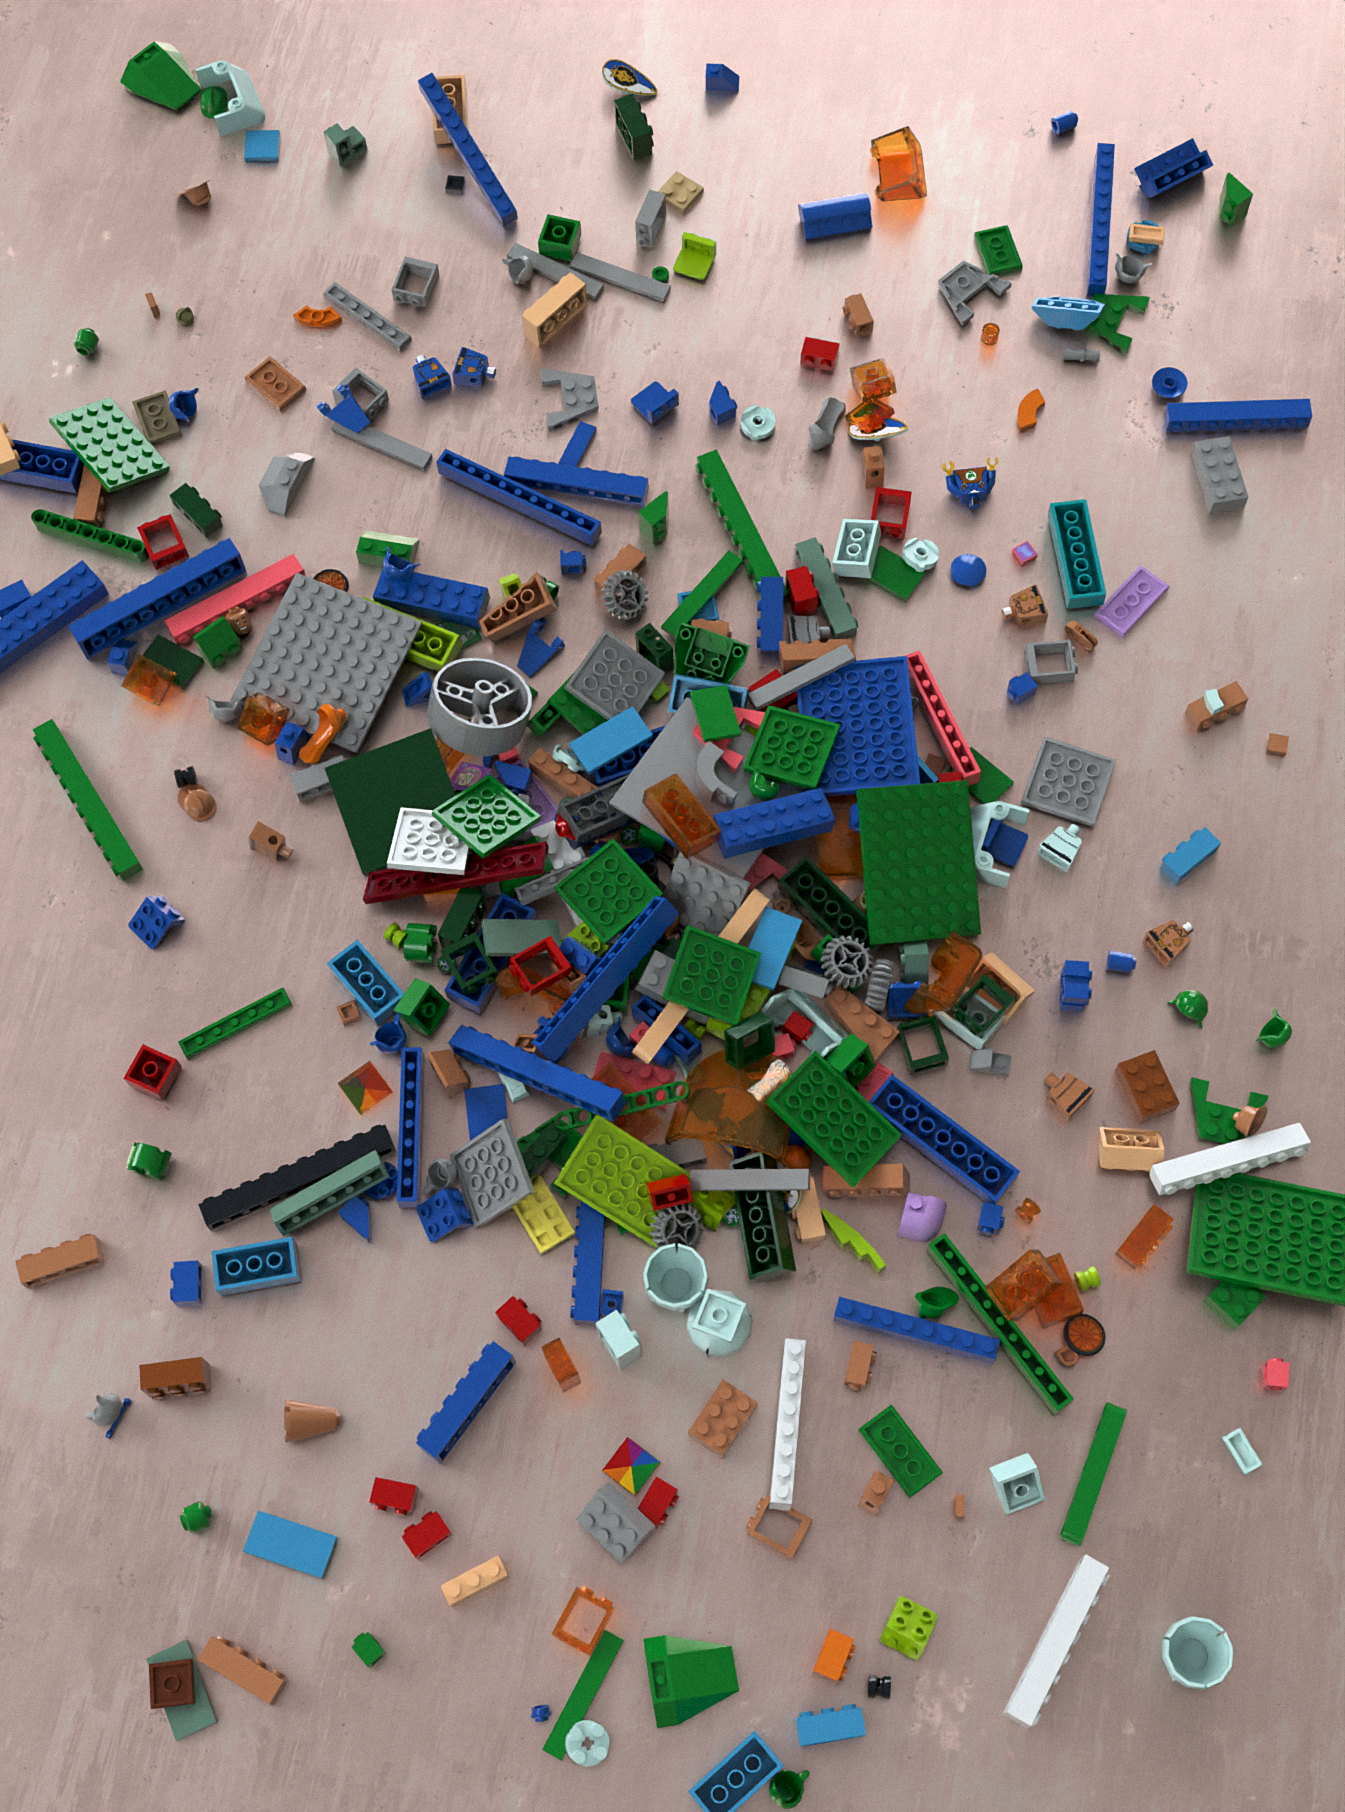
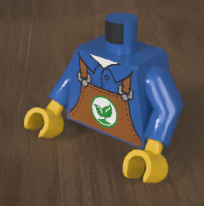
M990 457L987 458L986 462L989 469L985 466L953 470L954 463L950 461V469L948 470L946 464L943 463L942 470L946 472L945 479L948 491L955 498H958L960 503H969L971 510L979 509L981 507L980 502L986 499V495L990 494L995 484L996 470L994 466L998 463L997 457H995L994 465L989 463Z

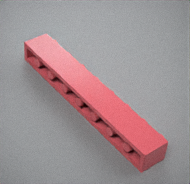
M292 554L164 620L176 644H185L221 616L225 617L229 613V609L238 606L239 608L250 610L255 605L268 601L276 594L285 592L296 572L306 576L295 555Z
M920 650L905 655L907 656L910 685L953 772L961 771L962 781L968 780V786L979 783L981 770Z

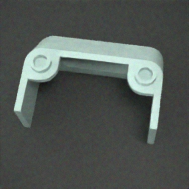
M218 61L195 69L201 89L232 80L238 97L229 101L228 112L214 116L220 136L260 124L265 120L263 107L246 70L226 61Z
M1002 801L975 805L970 810L976 879L1006 888L1010 873L992 868L994 861L992 855L981 850L991 818L996 820L1006 819L1025 825L1030 809Z
M792 988L772 996L761 1010L774 1019V1027H782L794 1010L812 1022L813 1027L811 1031H813V1034L807 1042L805 1040L802 1042L811 1050L809 1056L816 1050L826 1059L828 1054L833 1052L840 1045L841 1041L849 1036L848 1032L808 995Z

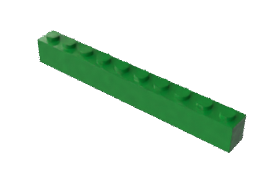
M717 449L698 456L697 464L695 465L698 475H702L703 485L705 489H709L710 499L712 503H716L717 513L720 518L723 517L724 527L727 532L730 531L732 543L738 547L739 557L745 561L746 571L754 579L753 585L757 590V582H761V577H781ZM783 582V604L789 603V592Z
M53 719L32 729L36 735L33 737L38 747L42 746L44 748L42 751L43 756L47 761L51 760L53 763L50 765L55 775H60L61 779L58 781L64 790L68 788L70 793L67 796L72 804L77 803L78 808H76L79 816L86 818L87 822L84 824L88 831L95 833L96 836L93 839L97 846L104 848L105 851L102 854L106 861L109 862L111 860L113 863L111 869L115 876L120 875L124 881L143 870Z
M943 1233L928 1244V1253L993 1337L1000 1339V1346L1051 1412L1056 1415L1071 1404L1074 1398L948 1236Z

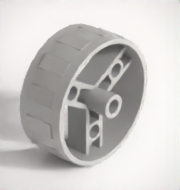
M464 658L445 665L437 673L432 684L427 710L429 726L443 743L462 753L474 756H494L508 752L521 741L525 728H527L532 705L530 688L517 672L499 662L482 658ZM511 705L519 718L510 723L498 725L495 713ZM451 711L467 716V721L459 718Z

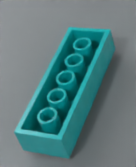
M1086 499L1050 503L1048 519L1067 609L1103 605L1106 598V589Z

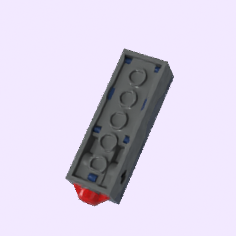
M630 774L559 805L554 817L555 829L560 837L566 838L573 850L637 821L609 805L610 800Z

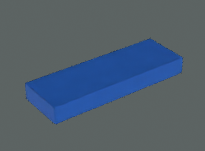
M580 421L558 464L578 467L597 431L596 427Z

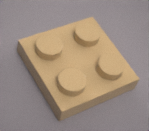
M676 171L658 192L666 194V204L684 214L704 192V187Z

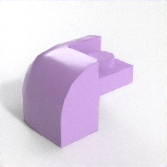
M908 1192L897 1236L922 1242L932 1239L941 1229L947 1207L946 1202L931 1195L926 1197Z

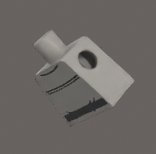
M788 615L787 617L789 644H794V641L799 640L802 641V644L811 643L812 640L820 641V638L830 637L829 626L819 627L817 617Z

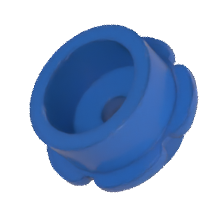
M538 1705L531 1708L532 1714L530 1717L535 1718V1722L546 1721L548 1716L551 1715L549 1705Z

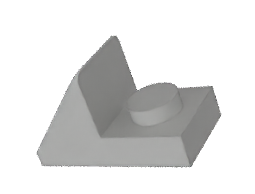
M993 1048L974 1050L971 1052L969 1071L1009 1076L1011 1055L993 1053Z

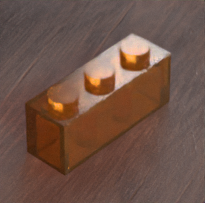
M1153 1204L1115 1255L1134 1270L1138 1265L1142 1267L1149 1259L1147 1253L1150 1249L1155 1251L1160 1245L1161 1241L1158 1239L1161 1235L1167 1236L1173 1228L1171 1222L1174 1218Z

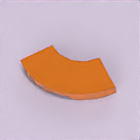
M306 305L293 315L297 322L312 328H326L342 321V317L331 306L326 309L316 310Z
M1038 388L1028 393L1019 405L1017 424L1020 431L1036 426V412L1045 406V400Z

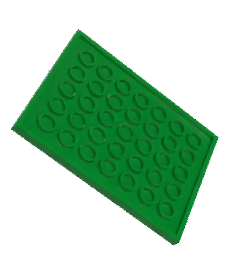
M968 780L856 789L870 945L981 934Z
M1242 1173L1232 1174L1228 1178H1218L1208 1184L1201 1183L1195 1185L1186 1273L1345 1306V1194Z

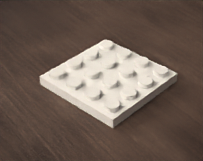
M400 808L387 860V868L464 875L470 847L432 816V810Z

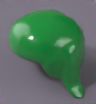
M754 767V775L750 779L749 790L758 799L771 800L778 795V784L781 781H766L759 769Z
M1196 990L1182 991L1174 1000L1167 1001L1171 1004L1175 1003L1180 1012L1188 1018L1197 1020L1199 1027L1202 1028V1021L1208 1013V1001L1202 993Z
M1274 1008L1272 1010L1273 1018L1261 1030L1260 1038L1256 1039V1041H1261L1270 1048L1283 1046L1292 1035L1291 1026L1277 1014V1010Z
M782 1770L776 1773L769 1785L771 1801L784 1809L797 1806L802 1799L804 1792L803 1783L809 1776V1771L804 1770L797 1774L791 1770Z

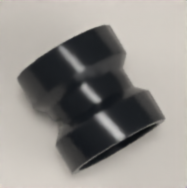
M193 766L187 767L186 770H174L178 788H183L188 784H198Z
M869 1675L868 1697L882 1696V1698L890 1699L891 1676L878 1678L876 1675Z

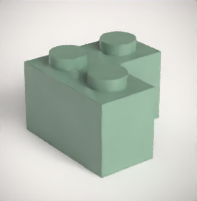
M336 123L324 131L328 153L339 166L344 165L367 150L365 138L354 126L343 130Z
M926 940L902 942V945H899L900 965H903V971H900V982L912 984L913 982L921 981L924 984H928L929 952Z

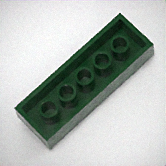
M807 856L778 880L777 888L825 936L829 934L833 939H838L840 936H844L846 939L848 936H851L852 941L858 938L859 944L865 942L863 947L865 949L870 948L868 955H873L884 945H870L867 915Z
M759 1151L729 1162L730 1169H778L775 1154L766 1151ZM734 1191L749 1279L763 1282L795 1272L796 1266L782 1191Z

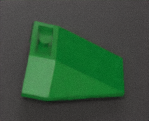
M154 41L128 61L120 81L131 93L176 111L202 92L182 54L170 43Z
M680 622L674 639V675L680 674L730 684L745 664L750 645L697 626Z
M667 1635L643 1639L657 1728L679 1725L739 1691L732 1646Z

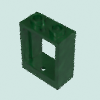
M649 622L635 633L636 651L664 671V675L674 669L673 647Z
M476 932L441 950L447 966L464 995L476 992L479 987L485 984H492L499 977L490 957L486 956L485 948ZM477 947L489 970L464 982L452 960Z
M984 974L956 1003L952 1013L958 1022H963L968 1026L969 1031L973 1035H979L983 1038L1014 1005L1015 998ZM981 989L1003 1006L984 1027L962 1010Z
M759 1011L740 1021L737 1025L725 1029L726 1063L740 1071L775 1052L774 1019ZM758 1030V1041L744 1048L743 1038Z
M925 1015L916 1021L906 1020L897 1025V1030L900 1032L899 1043L910 1075L948 1065L949 1056L935 1016ZM931 1028L939 1054L912 1061L904 1034Z

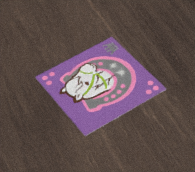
M462 761L450 779L453 789L464 791L489 775L492 768Z

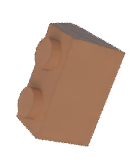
M447 1049L427 1054L430 1064L449 1099L463 1092L464 1089L470 1088L468 1081L471 1078L466 1069L462 1071L459 1066L462 1062L457 1053L453 1055L452 1051Z

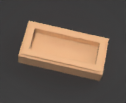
M1131 223L1128 241L1163 245L1165 227Z

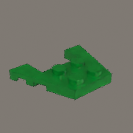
M1095 294L1093 300L1105 304V308L1100 316L1090 323L1087 328L1098 336H1103L1109 340L1111 345H1116L1121 349V352L1127 354L1133 338L1116 331L1126 308L1144 313L1150 297Z
M1192 1077L1190 1079V1087L1192 1088L1198 1140L1224 1145L1244 1139L1245 1135L1235 1128L1236 1121L1232 1118L1241 1109L1206 1101L1209 1081ZM1250 1092L1247 1106L1260 1108L1265 1105L1268 1096Z
M555 1116L535 1128L530 1134L518 1139L517 1145L522 1157L550 1123L555 1125ZM560 1119V1124H561L562 1127H565V1126L568 1125L567 1123H565L563 1120ZM574 1129L562 1130L567 1134L568 1142L551 1161L561 1170L583 1137ZM554 1181L551 1183L550 1188L565 1198L568 1192L555 1185Z

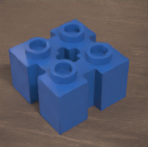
M1065 960L1060 973L1059 1010L1083 1012L1085 1005L1089 1004V999L1092 996V987H1089V981L1092 980V969H1089V962Z

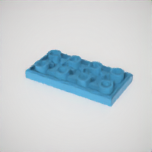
M632 706L569 743V747L589 775L653 738V734Z
M765 907L749 945L750 949L761 953L751 983L774 991L802 924L801 919Z
M258 1510L243 1552L323 1579L338 1537Z

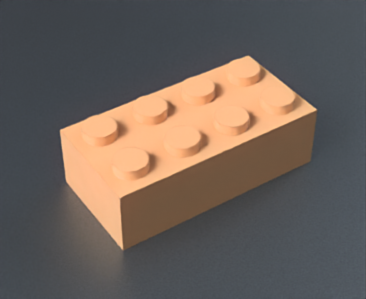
M465 74L437 76V81L469 131ZM433 113L436 144L452 143Z
M571 272L567 276L562 277L557 285L551 287L531 308L524 311L522 321L525 337L540 348L587 306L586 284Z

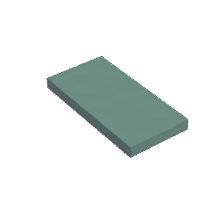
M483 919L481 922L486 956H515L550 935L558 947L562 944L558 920ZM545 950L544 952L538 954V955L535 956V957H550V956H549V954L547 953V951Z
M188 1640L146 1658L148 1665L193 1659L195 1704L164 1708L176 1741L218 1722Z

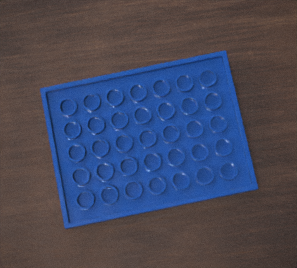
M907 656L857 660L797 690L799 714L840 724V731L817 789H823L826 797L857 794L856 789L920 784Z

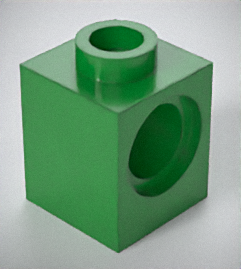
M369 1632L366 1634L361 1633L353 1641L355 1644L352 1646V1649L369 1668H372L387 1654Z

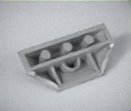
M300 452L273 457L259 484L260 491L270 512L286 516L315 460L314 457Z

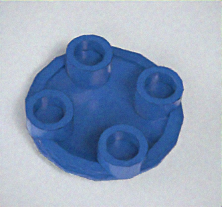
M960 555L951 563V579L961 585L977 587L986 576V565L976 555Z
M384 1162L390 1177L364 1191L370 1198L384 1199L393 1194L397 1189L398 1171L391 1163Z

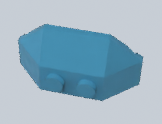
M1037 297L1032 305V310L1048 326L1073 330H1083L1100 316L1105 308V304L1095 300L1068 297Z

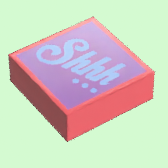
M1028 541L1012 549V553L1021 565L1037 558L1038 555Z

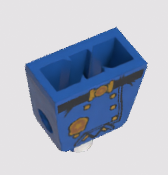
M461 347L452 373L454 384L481 386L485 377L495 378L496 368L489 367L486 355Z
M419 355L415 359L417 364L413 366V372L422 399L452 386L449 373L435 357L427 360L424 355Z

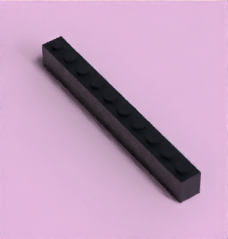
M376 1125L370 1129L371 1131L364 1134L357 1133L350 1140L338 1141L329 1149H320L315 1152V1155L301 1157L294 1164L282 1165L273 1173H264L259 1176V1179L245 1181L238 1188L226 1189L217 1197L211 1196L204 1199L203 1203L198 1205L206 1226L211 1231L295 1195L374 1150L377 1151L380 1157L395 1152L396 1148L386 1125Z

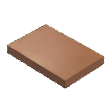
M271 356L244 377L246 382L280 411L306 390V387Z

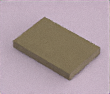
M166 390L132 401L145 438L151 445L182 435L177 419L169 409V398Z

